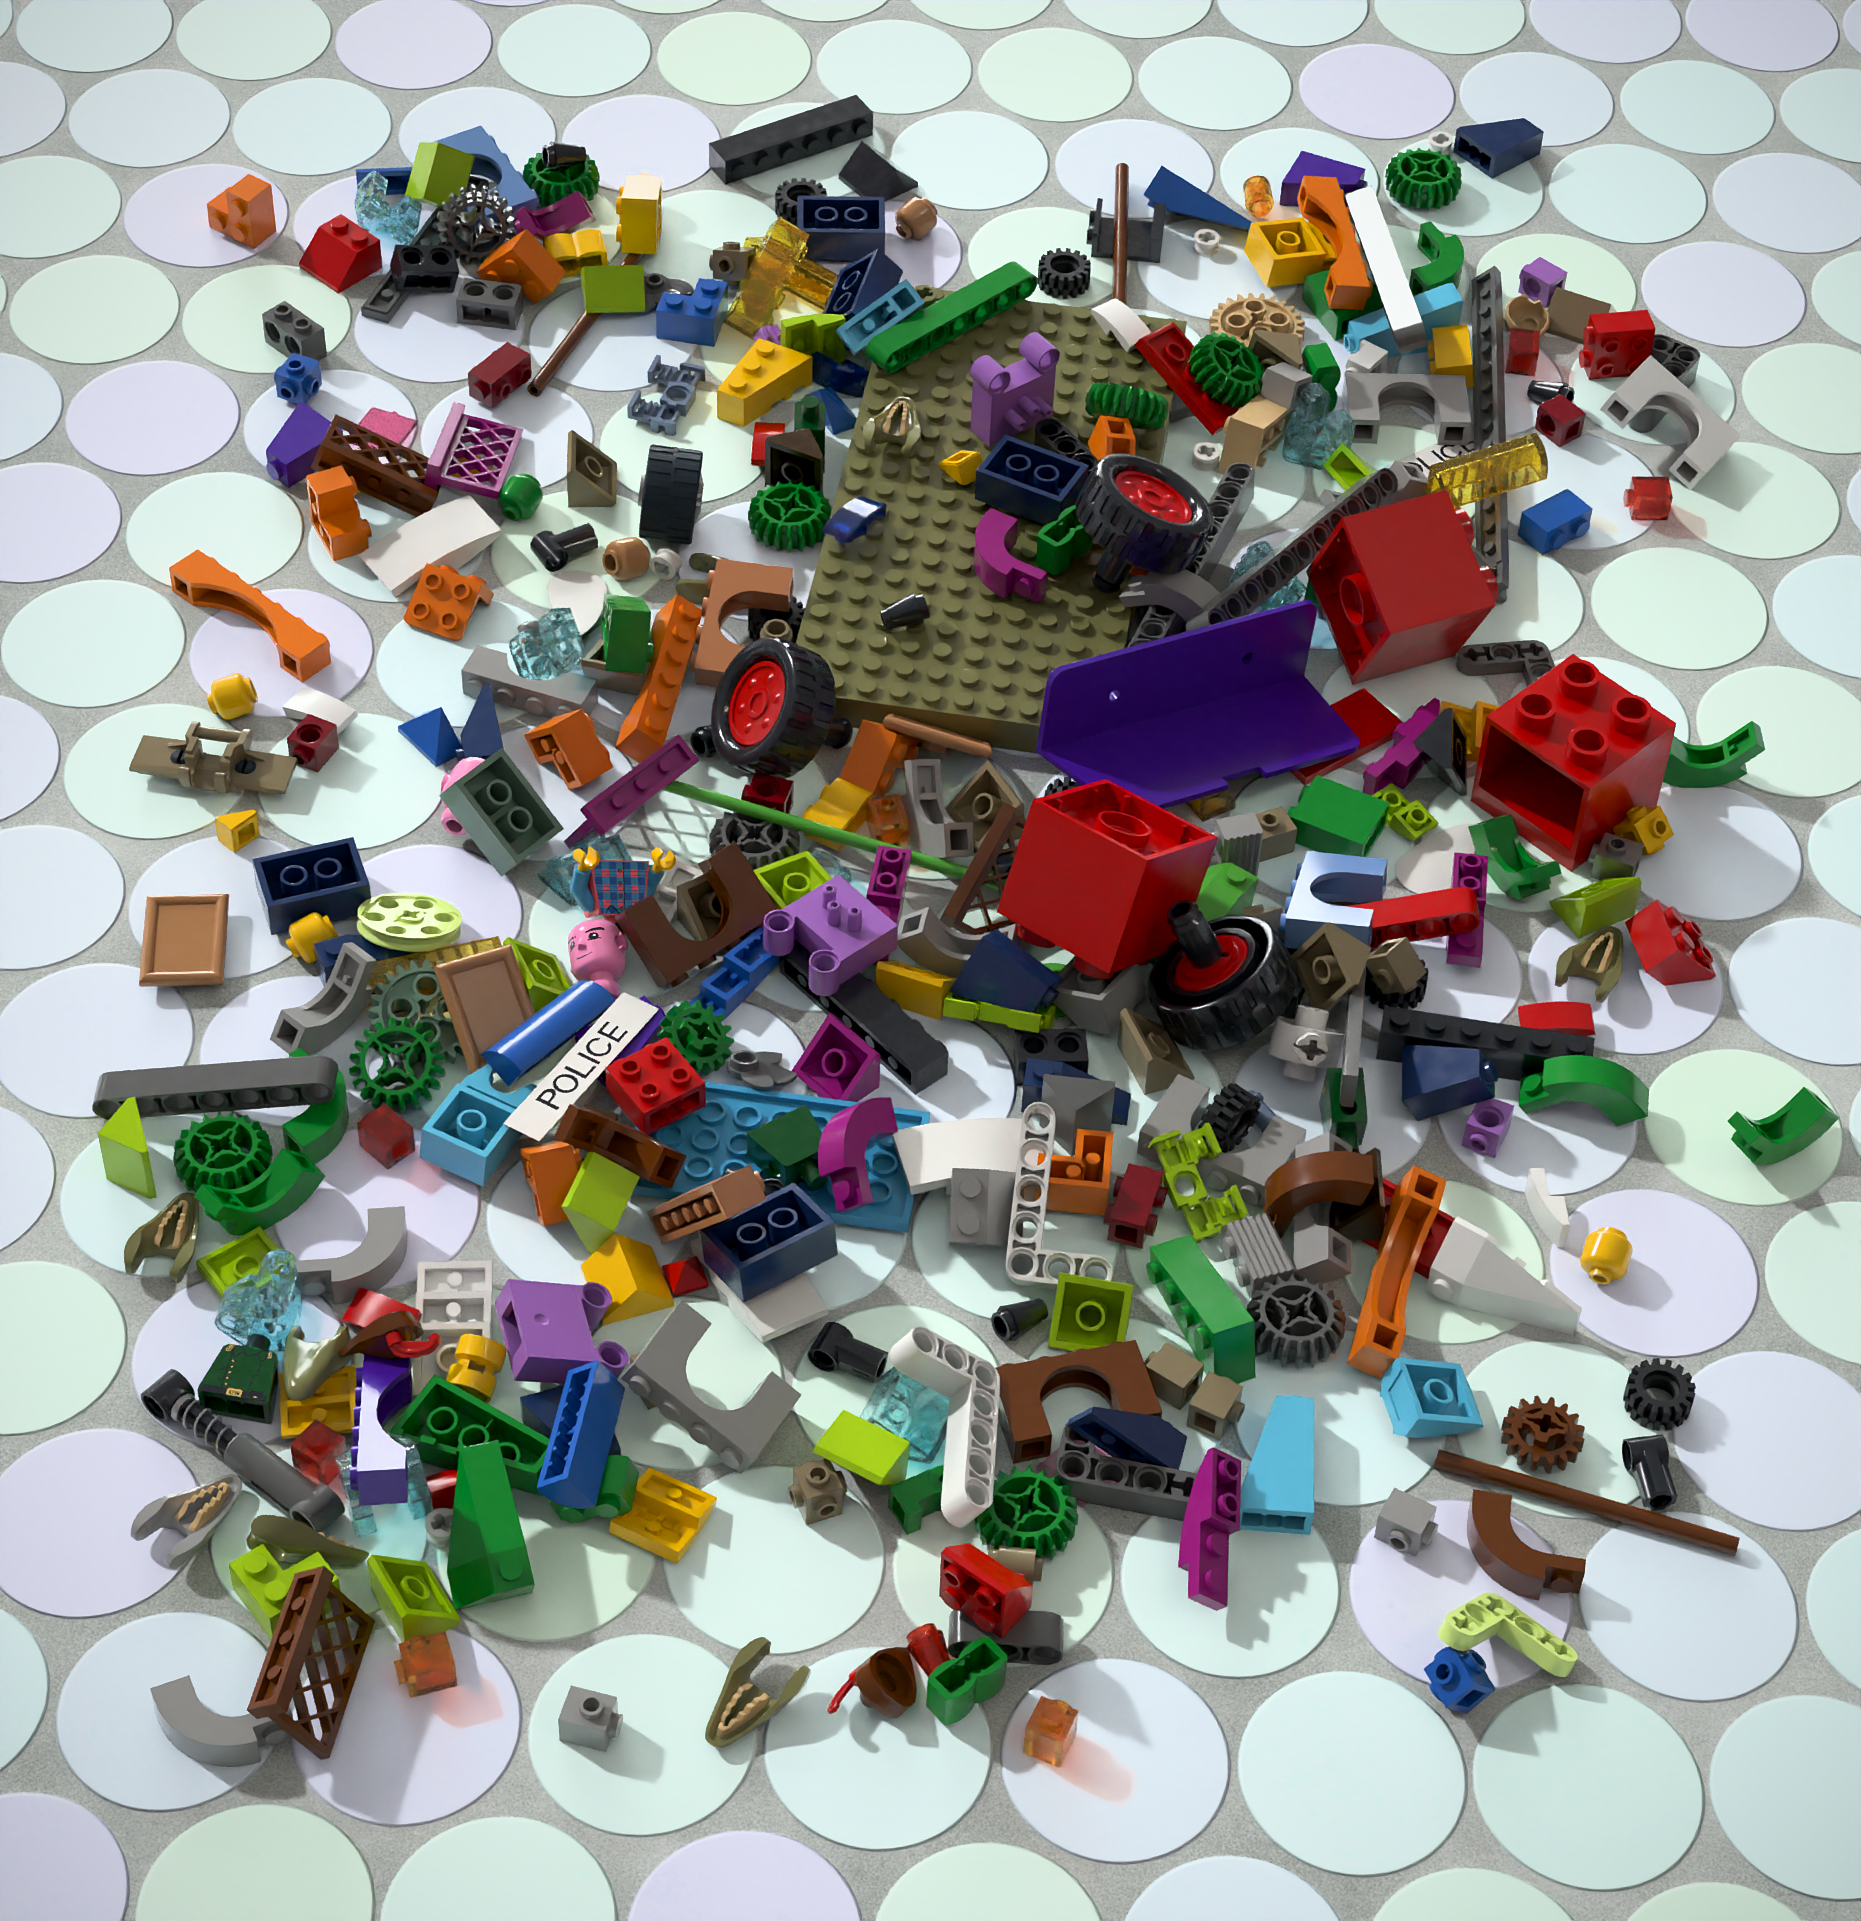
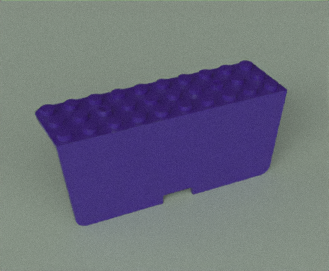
M1302 600L1055 668L1049 674L1046 682L1036 753L1081 786L1107 779L1166 809L1229 790L1230 784L1226 781L1255 772H1259L1267 779L1354 753L1359 748L1360 739L1304 676L1317 616V608L1311 600Z

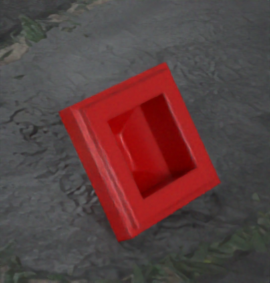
M697 1256L662 1265V1271L674 1297L709 1287V1282Z

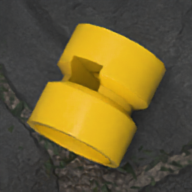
M463 1334L459 1339L454 1358L458 1363L450 1366L446 1381L485 1403L491 1402L497 1385V1378L494 1374L501 1372L507 1356V1349L502 1344L487 1337Z

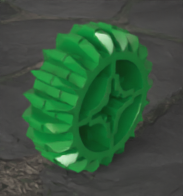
M1419 147L1416 151L1407 149L1405 153L1398 152L1397 157L1391 158L1385 173L1386 190L1390 192V197L1396 198L1397 203L1404 202L1406 207L1414 206L1417 210L1419 208H1426L1428 211L1431 207L1440 209L1442 205L1449 206L1450 201L1456 200L1462 184L1461 168L1457 166V161L1450 159V155H1441V151L1433 152L1430 151V148L1428 150H1421Z
M538 152L535 157L529 158L528 163L524 165L523 178L529 188L534 189L537 193L539 204L542 208L550 206L576 191L584 194L587 201H591L594 199V195L598 193L600 173L598 172L595 160L590 159L589 155L586 154L585 163L552 171L551 168L544 167L542 153Z
M1213 332L1211 335L1207 334L1204 338H1201L1194 346L1189 355L1190 373L1196 377L1194 382L1202 386V392L1206 391L1211 399H1217L1220 405L1226 403L1232 409L1235 406L1238 408L1245 406L1261 393L1263 385L1261 380L1265 367L1259 364L1260 358L1254 356L1252 349H1248L1244 341L1240 343L1234 335L1229 338L1224 332L1220 335Z
M1097 382L1090 385L1089 393H1087L1085 400V410L1090 416L1099 419L1100 415L1129 418L1131 427L1141 430H1158L1163 428L1169 412V403L1160 394L1112 382Z
M791 480L788 484H781L778 481L775 487L766 485L764 491H757L756 497L751 498L748 511L749 528L751 529V534L756 536L758 542L765 543L766 548L775 546L777 551L784 548L788 549L789 553L792 549L798 548L803 552L805 546L814 548L816 542H823L831 515V505L829 504V499L824 497L823 491H816L814 485L805 487L803 481L798 485L792 484Z
M390 1017L388 1021L389 1027L383 1028L382 1023L377 1021L375 1023L376 1033L372 1034L367 1029L363 1031L367 1042L355 1041L354 1046L361 1053L350 1054V1061L356 1065L349 1068L350 1076L357 1077L352 1084L355 1089H362L360 1093L362 1100L365 1101L372 1098L371 1105L373 1108L377 1109L385 1102L384 1105L387 1113L393 1111L395 1104H398L401 1113H406V1103L412 1102L413 1107L419 1109L421 1106L418 1098L422 1096L427 1101L432 1100L429 1088L440 1090L441 1084L435 1078L445 1077L446 1071L440 1065L446 1063V1057L444 1054L439 1053L443 1049L441 1042H432L435 1038L434 1032L429 1030L423 1033L424 1026L421 1022L416 1023L410 1029L409 1018L405 1017L402 1020L401 1026H397L395 1018ZM394 1041L412 1043L411 1045L407 1043L401 1048H392L388 1045V1043ZM423 1051L426 1054V1067L422 1076L418 1079L412 1068L415 1062L418 1061L417 1056ZM377 1052L383 1063L377 1070L378 1075L371 1079L369 1076V1066L372 1057ZM389 1057L399 1064L403 1063L406 1073L397 1067L392 1068ZM396 1082H401L408 1086L400 1090L383 1088L384 1086L388 1088Z
M220 1111L215 1118H209L204 1114L203 1122L191 1121L190 1130H181L180 1139L175 1141L173 1163L174 1167H176V1175L180 1182H183L187 1191L194 1190L195 1193L202 1184L224 1189L244 1187L259 1178L272 1163L273 1150L266 1130H262L259 1121L251 1122L248 1115L238 1119L234 1111L228 1117H224ZM243 1147L246 1148L247 1150L250 1151V1153H249V1154L244 1153L243 1150H242V1148H243ZM197 1158L202 1159L204 1161V1164H199L196 1161Z
M1030 1465L1025 1472H1019L1013 1466L1012 1470H1010V1475L999 1470L996 1480H994L992 1504L977 1516L974 1521V1528L976 1533L980 1534L982 1545H990V1548L999 1549V1545L1036 1549V1557L1042 1558L1044 1555L1048 1559L1053 1560L1054 1556H1056V1550L1060 1552L1065 1551L1068 1541H1072V1538H1074L1075 1526L1078 1525L1077 1502L1075 1497H1071L1069 1485L1060 1486L1058 1475L1050 1479L1047 1478L1048 1473L1045 1468L1039 1474L1033 1473Z

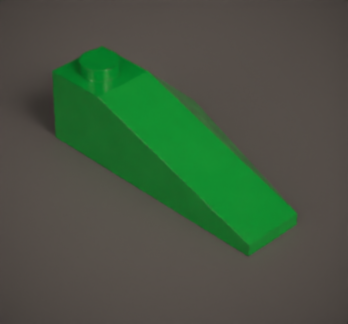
M498 1440L460 1448L446 1572L455 1611L533 1593L535 1586L523 1532Z

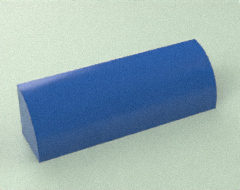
M580 980L488 1048L481 1056L509 1087L574 1038L575 1033L588 1027L600 1018L616 1000L601 985L590 980Z
M599 1360L571 1369L567 1373L536 1488L547 1499L565 1507L582 1509L596 1506L625 1392V1387Z

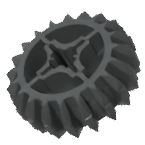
M472 184L470 187L471 192L466 193L465 189L460 187V196L450 193L449 199L451 202H442L441 205L444 211H438L437 218L440 222L436 224V227L441 232L439 240L446 242L445 246H453L456 259L464 254L465 262L469 263L472 257H476L477 263L480 264L483 256L487 257L491 251L515 236V230L512 228L515 226V223L512 221L515 218L511 217L514 214L513 208L506 207L508 204L505 197L498 199L499 192L497 190L488 194V187L484 185L481 188V192L476 190V186ZM474 206L471 211L462 212L463 209ZM485 207L496 213L500 223L493 222V219L485 216ZM479 215H480V222H481V223H478V224H477V227H475L474 232H473V230H472V225H475V223H476V221H478V218H479ZM452 225L458 226L459 230L465 231L468 240L461 239L454 232ZM483 237H491L486 241L479 242Z
M724 812L722 819H716L714 828L711 829L709 835V853L711 855L736 841L753 870L800 853V835H798L797 830L737 812Z
M1293 1274L1286 1282L1279 1276H1277L1274 1284L1264 1282L1261 1290H1255L1251 1301H1249L1246 1310L1254 1319L1257 1354L1267 1352L1268 1362L1279 1359L1282 1368L1288 1362L1294 1363L1297 1369L1302 1366L1303 1362H1306L1312 1368L1317 1363V1359L1326 1362L1330 1353H1336L1345 1334V1313L1342 1312L1341 1301L1334 1300L1333 1290L1323 1291L1322 1281L1316 1285L1310 1284L1308 1276L1303 1281H1296Z

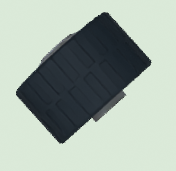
M655 444L650 445L646 474L641 475L638 506H641L640 538L687 545L692 543L694 524L701 512L704 489L701 473L702 451Z

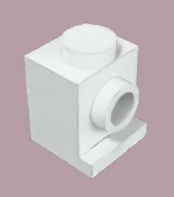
M1363 339L1360 342L1359 351L1356 354H1351L1348 358L1345 372L1385 373L1388 351Z

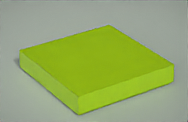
M260 1226L196 1261L198 1271L236 1317L295 1284L292 1264Z

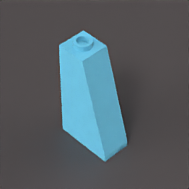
M1447 283L1413 296L1428 341L1433 340L1432 328L1458 326L1460 324L1463 300L1453 283ZM1383 308L1349 321L1348 332L1344 335V347L1350 354H1356L1359 351L1360 342L1363 339L1388 351V358L1428 352V347L1425 346L1399 354Z
M1296 1395L1276 1396L1241 1487L1240 1530L1310 1535L1314 1516V1398H1302Z

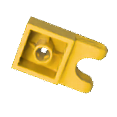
M1303 217L1254 222L1250 225L1244 252L1266 287L1304 283L1305 276L1329 270L1336 262V255L1330 242L1312 223L1306 222Z

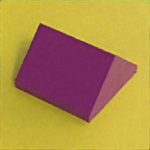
M829 1013L793 1067L792 1072L797 1073V1076L822 1098L858 1102L879 1088L881 1055L834 1014Z

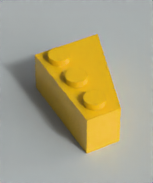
M758 338L717 389V418L745 427L771 411V405L777 401L790 399L792 392L801 386L804 388L812 385V356Z

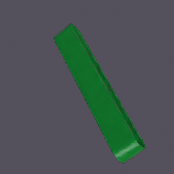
M1010 261L874 336L865 348V356L887 373H894L1025 300L1035 291L1038 278L1017 262Z

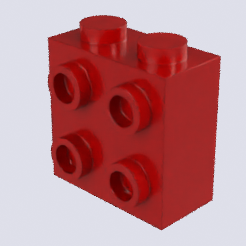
M1648 310L1590 314L1588 327H1585L1583 331L1584 347L1579 352V365L1585 369L1589 380L1628 377L1650 356L1656 328Z
M667 1037L658 1042L648 1044L641 1050L625 1058L617 1059L611 1065L605 1067L607 1092L639 1131L646 1135L706 1106L705 1082Z

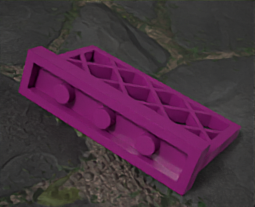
M453 402L428 461L424 485L434 490L437 489L438 485H443L498 500L499 493L521 441L523 429L464 414L465 405ZM469 427L476 428V429H480V430L473 432ZM503 435L511 438L503 440L500 436ZM489 438L492 442L484 443L482 439ZM471 442L474 446L466 447L463 443ZM501 450L504 454L496 455L493 451ZM483 454L486 458L478 459L475 455ZM465 457L468 460L467 462L460 463L457 459ZM495 465L498 468L497 470L490 471L487 467ZM477 469L480 472L472 475L469 471ZM458 473L461 477L457 478L450 475ZM489 481L494 487L481 484V482Z
M678 734L585 804L580 811L587 820L563 842L571 849L595 830L600 836L604 835L700 760Z

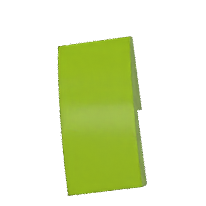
M1392 783L1372 795L1390 803L1386 826L1413 842L1436 828L1439 824L1418 800L1410 804Z

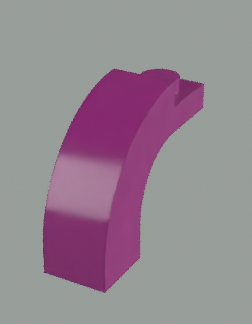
M576 191L542 209L530 210L524 206L514 212L517 218L512 221L515 223L514 229L517 234L528 229L540 244L543 245V239L547 236L559 233L572 234L597 219L584 194Z
M990 508L982 517L976 529L974 566L978 577L986 587L1003 598H1006L1012 591L1040 603L1046 596L1047 572L1022 562L1009 553L1017 544L1018 519Z
M890 1097L868 1099L838 1112L828 1121L822 1132L818 1149L820 1177H830L837 1212H850L873 1203L865 1164V1150L868 1142L873 1143L898 1133L892 1099Z

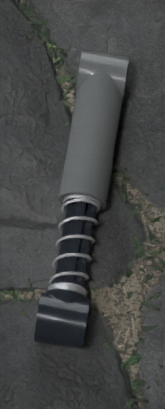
M168 1370L141 1393V1400L151 1415L164 1423L169 1419L183 1422L185 1429L194 1430V1435L197 1438H204L207 1446H215L216 1452L219 1455H224L226 1466L286 1511L293 1520L305 1523L319 1533L328 1528L345 1512L343 1502L330 1487L323 1483L316 1485L251 1434H236L232 1431L233 1426L223 1424L221 1417L215 1418L211 1414L210 1408H202L200 1400L195 1398V1392L190 1382L177 1370Z

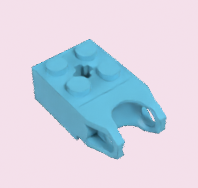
M489 1064L466 1076L461 1084L457 1083L422 1128L419 1158L482 1187L523 1134L503 1123L537 1087L531 1083L512 1093L497 1091L491 1086L494 1081V1070Z

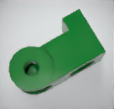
M944 1465L928 1469L890 1486L888 1508L907 1535L921 1529L923 1517L936 1511H942L941 1496Z

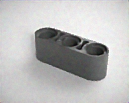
M953 1610L949 1615L947 1650L952 1657L958 1659L961 1652L970 1643L983 1637H990L1008 1655L1007 1663L1052 1665L1058 1663L1063 1658L1064 1619L1053 1612L1028 1610L1002 1639L993 1632L982 1630L972 1618L962 1611Z

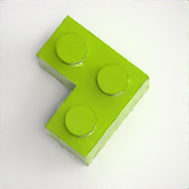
M264 1544L228 1563L233 1590L270 1640L273 1637L295 1573L325 1566L334 1574L331 1584L340 1590L339 1578L319 1552L283 1571ZM326 1598L323 1606L325 1615L332 1611L328 1598Z

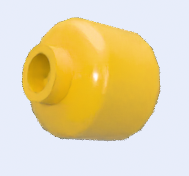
M234 673L213 681L211 684V694L206 696L212 713L219 712L220 716L227 721L251 713L254 710V703L258 702V695L250 677L244 678L240 673Z
M313 912L290 924L289 933L291 938L285 941L295 959L302 956L304 961L311 964L316 962L314 943L339 937L328 915L322 917L319 913Z
M1601 1227L1587 1236L1580 1258L1581 1267L1589 1274V1278L1596 1283L1609 1284L1611 1281L1622 1279L1629 1267L1633 1252L1632 1244L1624 1232L1612 1227Z

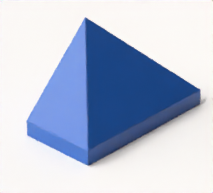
M412 167L356 169L358 196L405 194Z
M832 387L819 389L804 395V397L815 396L819 399V402L825 403V426L832 435L855 427L856 416Z
M442 707L423 712L397 726L398 732L436 768L455 758V750L461 749V744Z

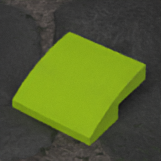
M812 314L781 320V346L812 356V366L817 373L844 366L845 343L836 333V329L842 326L846 319L843 315Z

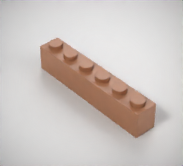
M748 1165L685 1192L646 1212L661 1244H665L726 1220L767 1200L764 1194L765 1184L757 1171H753L751 1165Z

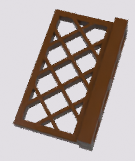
M335 414L310 467L320 472L342 465L348 477H354L359 491L414 517H418L432 509L442 486L438 485L437 489L434 490L424 485L426 475L424 469H427L430 458ZM338 428L349 432L350 435H342ZM357 443L361 450H353L349 444ZM368 443L377 445L378 448L371 449ZM396 456L406 459L407 462H400ZM378 457H386L389 463L382 464ZM414 470L418 477H410L407 471Z
M1005 802L940 918L946 926L952 927L964 934L981 935L985 932L989 933L996 929L1017 924L1010 919L992 924L987 908L999 905L1001 898L985 902L980 889L984 884L996 882L1002 897L1004 890L1002 880L1008 878L1009 872L1000 874L996 859L997 857L1009 854L1014 859L1018 846H1015L1011 832L1015 825L1023 829L1026 822L1025 818L1014 813L1015 807ZM1007 841L1009 848L1002 849ZM992 869L994 876L987 877L990 870ZM975 897H977L978 904L972 905ZM981 909L986 926L973 928L962 921L967 913Z
M325 1566L294 1574L246 1710L256 1719L270 1718L320 1760L330 1758L375 1623L373 1618L331 1584L334 1574ZM326 1598L330 1601L333 1617L327 1619L323 1608ZM346 1617H350L359 1625L354 1640L351 1639ZM334 1621L340 1644L333 1646L328 1628V1623ZM317 1629L322 1650L314 1653L312 1638ZM342 1649L346 1664L343 1674H340L335 1651ZM322 1655L329 1676L325 1680H321L316 1657ZM305 1663L310 1685L302 1687L300 1673ZM329 1683L331 1684L334 1696L332 1708H328L323 1688L324 1685ZM312 1690L317 1713L312 1715L309 1714L304 1692ZM292 1697L298 1720H293L286 1714ZM319 1718L323 1733L320 1741L315 1738L311 1720Z

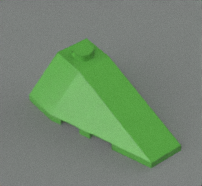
M1232 862L1208 866L1196 901L1199 907L1198 910L1203 913L1207 922L1229 915H1243V909L1252 906L1259 878ZM1160 956L1150 959L1149 963L1154 966Z

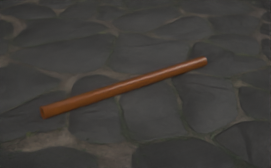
M1119 163L1115 167L1112 300L1116 298L1127 306L1129 166L1126 163Z
M628 253L620 265H638L644 258V254ZM583 312L528 385L527 390L532 396L538 397L541 395L601 313Z
M1438 1450L1434 1468L1722 1553L1736 1555L1740 1537L1445 1450Z

